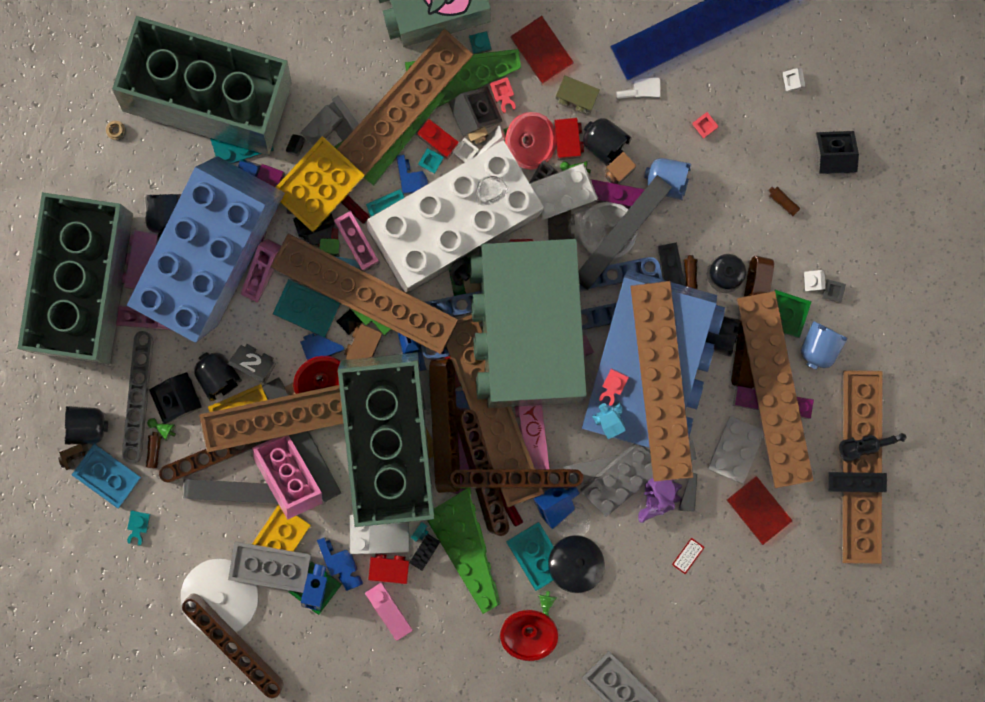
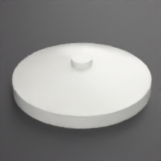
M211 559L199 564L188 574L183 583L181 605L188 595L198 594L235 632L239 631L249 623L256 612L258 605L257 585L228 580L231 560ZM188 602L190 607L196 608V604L194 602ZM185 614V616H186V618L188 619V621H189L196 629L200 630V629L193 623V621ZM202 615L204 621H210L208 616ZM215 629L218 635H224L222 630Z

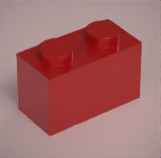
M577 118L554 120L558 160L581 158V153H584V143L579 139V134H582L581 122L578 123Z
M430 119L426 121L417 133L421 140L447 160L459 145L456 139Z
M375 553V557L370 558L368 580L407 584L410 560H406V556L394 555V559L386 558L387 554Z

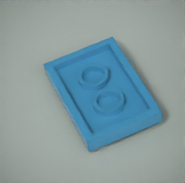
M93 444L72 473L73 477L118 509L142 478L96 444Z

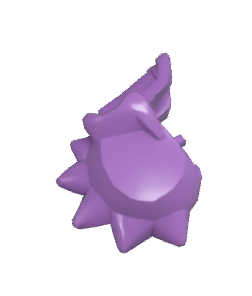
M651 478L645 484L646 492H644V495L647 497V507L640 510L638 514L639 522L644 523L648 519L674 510V503L682 500L677 494L682 485L675 483L674 480L654 482V479Z

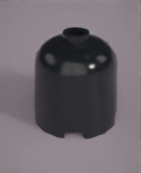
M600 118L594 122L590 121L584 128L586 131L583 136L584 146L606 166L624 152L622 147L625 143L629 145L632 140L630 135L606 118Z
M181 194L144 195L145 223L149 231L158 233V237H161Z
M720 255L709 264L706 273L707 280L718 292H733L745 280V264L736 255Z
M724 316L719 334L708 332L705 342L714 344V352L731 357L741 320Z
M206 352L198 358L200 361L196 363L194 368V375L210 401L216 400L215 396L221 393L223 396L227 395L238 386L237 382L242 381L235 369L228 364V359L221 353L209 354Z
M66 406L65 445L99 443L104 437V432H108V420H105L103 412L98 408Z

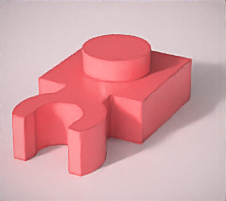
M508 77L490 83L496 102L502 101V112L506 113L505 106L507 104H510L512 109L515 110L516 105L510 100L514 93Z
M611 368L602 386L607 391L600 395L599 401H602L605 396H609L611 398L609 405H613L615 401L614 393L621 394L629 376Z

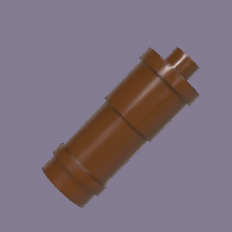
M778 186L776 188L771 187L768 190L771 193L769 197L784 208L789 215L794 216L800 210V207Z
M687 255L688 259H684L685 286L697 289L698 259H694V255Z
M152 432V435H148L146 467L157 468L159 463L158 457L162 436H158L159 432Z

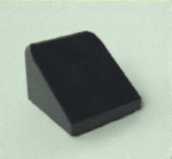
M292 134L286 147V152L298 157L306 141L305 138L301 135Z

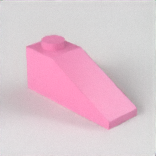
M265 239L258 245L241 295L259 302L274 271L271 265L281 245L269 239Z
M119 306L116 326L171 330L131 307Z
M382 582L365 592L396 641L413 631Z

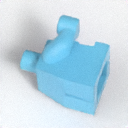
M603 403L599 406L601 412L596 413V416L595 414L592 416L596 425H602L608 439L626 431L624 422L620 417L623 410L620 403L614 404L613 407L609 408L606 403Z

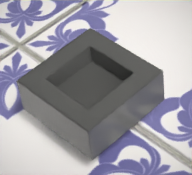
M827 279L825 284L826 290H824L822 298L841 303L846 284Z

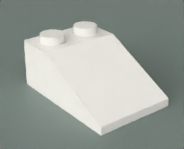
M350 515V554L409 552V522L355 527L354 517Z

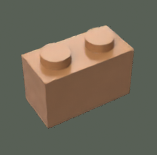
M622 152L606 167L605 177L610 183L620 184L635 170L636 165Z
M363 324L360 325V328L356 326L352 335L355 339L352 345L348 344L344 355H347L346 360L373 357L383 333Z

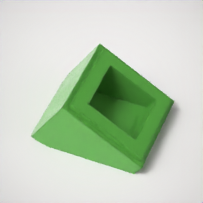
M320 240L321 250L332 256L340 257L339 240Z

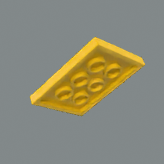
M322 136L275 188L285 192L281 203L314 232L365 175Z

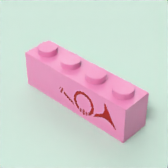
M542 405L515 407L516 418L520 417L521 425L518 426L534 468L549 469Z

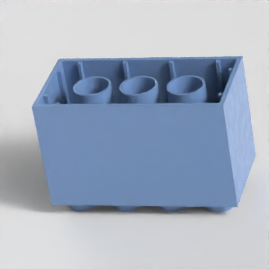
M218 156L196 166L127 306L195 343L219 325L285 192Z
M630 270L627 271L620 290L582 429L605 435L602 425H596L592 416L594 414L596 416V413L601 412L599 406L603 403H606L608 408L611 407L609 405L611 401L609 396H605L602 401H599V398L603 392L607 391L602 386L612 368L629 376L621 394L614 393L615 401L613 405L620 403L623 408L620 417L624 422L626 431L613 438L650 448L630 286L664 282L665 280ZM671 282L685 409L689 407L697 410L704 381L695 379L697 369L705 372L709 370L714 352V344L705 341L708 332L719 334L725 314V307L716 305L717 295ZM686 417L688 435L690 436L693 418Z

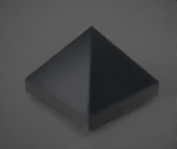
M351 309L336 321L348 335L355 330L356 326L359 327L363 323Z

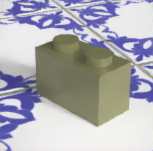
M564 75L555 99L558 100L560 105L565 107L569 105L576 107L575 110L582 114L591 113L600 89Z

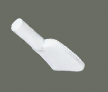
M644 78L634 81V90L616 91L617 99L632 97L660 98V79Z
M500 125L486 137V141L482 142L483 148L474 157L505 140L504 130Z

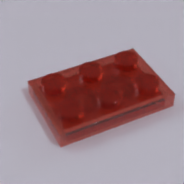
M540 16L510 36L541 84H544L574 64L543 16Z
M757 476L726 499L762 545L792 522V519Z

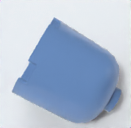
M658 158L652 163L650 168H646L644 178L648 179L647 185H649L658 175L672 186L666 197L683 201L689 181L687 174L688 171H691V163Z
M813 321L802 344L801 355L808 361L806 365L815 370L818 367L829 368L835 363L848 338Z

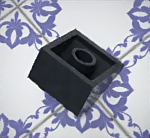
M854 131L816 132L819 174L858 172L859 152Z
M187 372L171 377L149 389L163 424L172 422L202 408Z

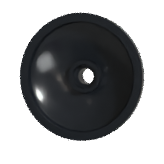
M573 535L565 537L555 544L549 555L548 567L552 579L560 588L570 593H583L593 589L600 582L604 573L605 562L600 548L592 540L584 536ZM579 559L583 561L582 566L578 564Z

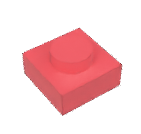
M708 112L692 123V126L702 139L719 127Z

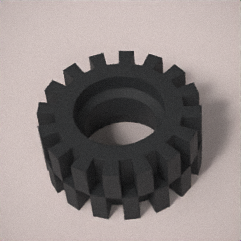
M427 534L409 563L423 571L441 541Z

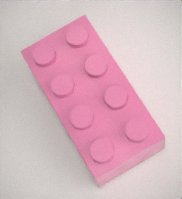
M289 435L273 438L252 448L253 459L287 520L322 504V492Z

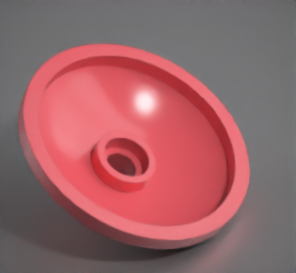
M537 112L523 113L512 121L507 130L505 143L520 168L537 169L543 160L548 162L555 151V128L552 122L543 114Z

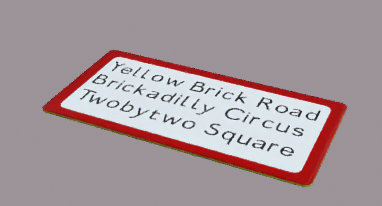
M691 538L672 565L686 574L705 547Z

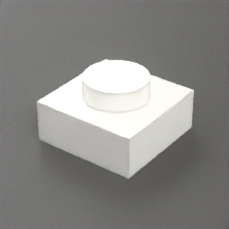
M802 68L783 72L786 91L805 87Z
M464 137L452 153L465 163L472 159L479 149Z
M825 270L804 272L805 291L826 290Z

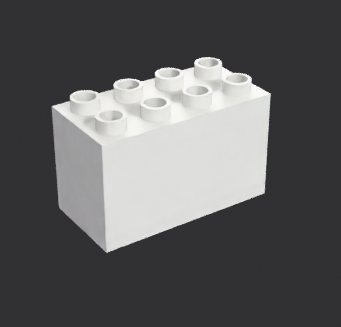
M503 140L367 219V230L401 288L408 294L448 271L458 259L465 256L469 258L470 255L477 254L480 251L481 244L495 243L537 219L544 207Z

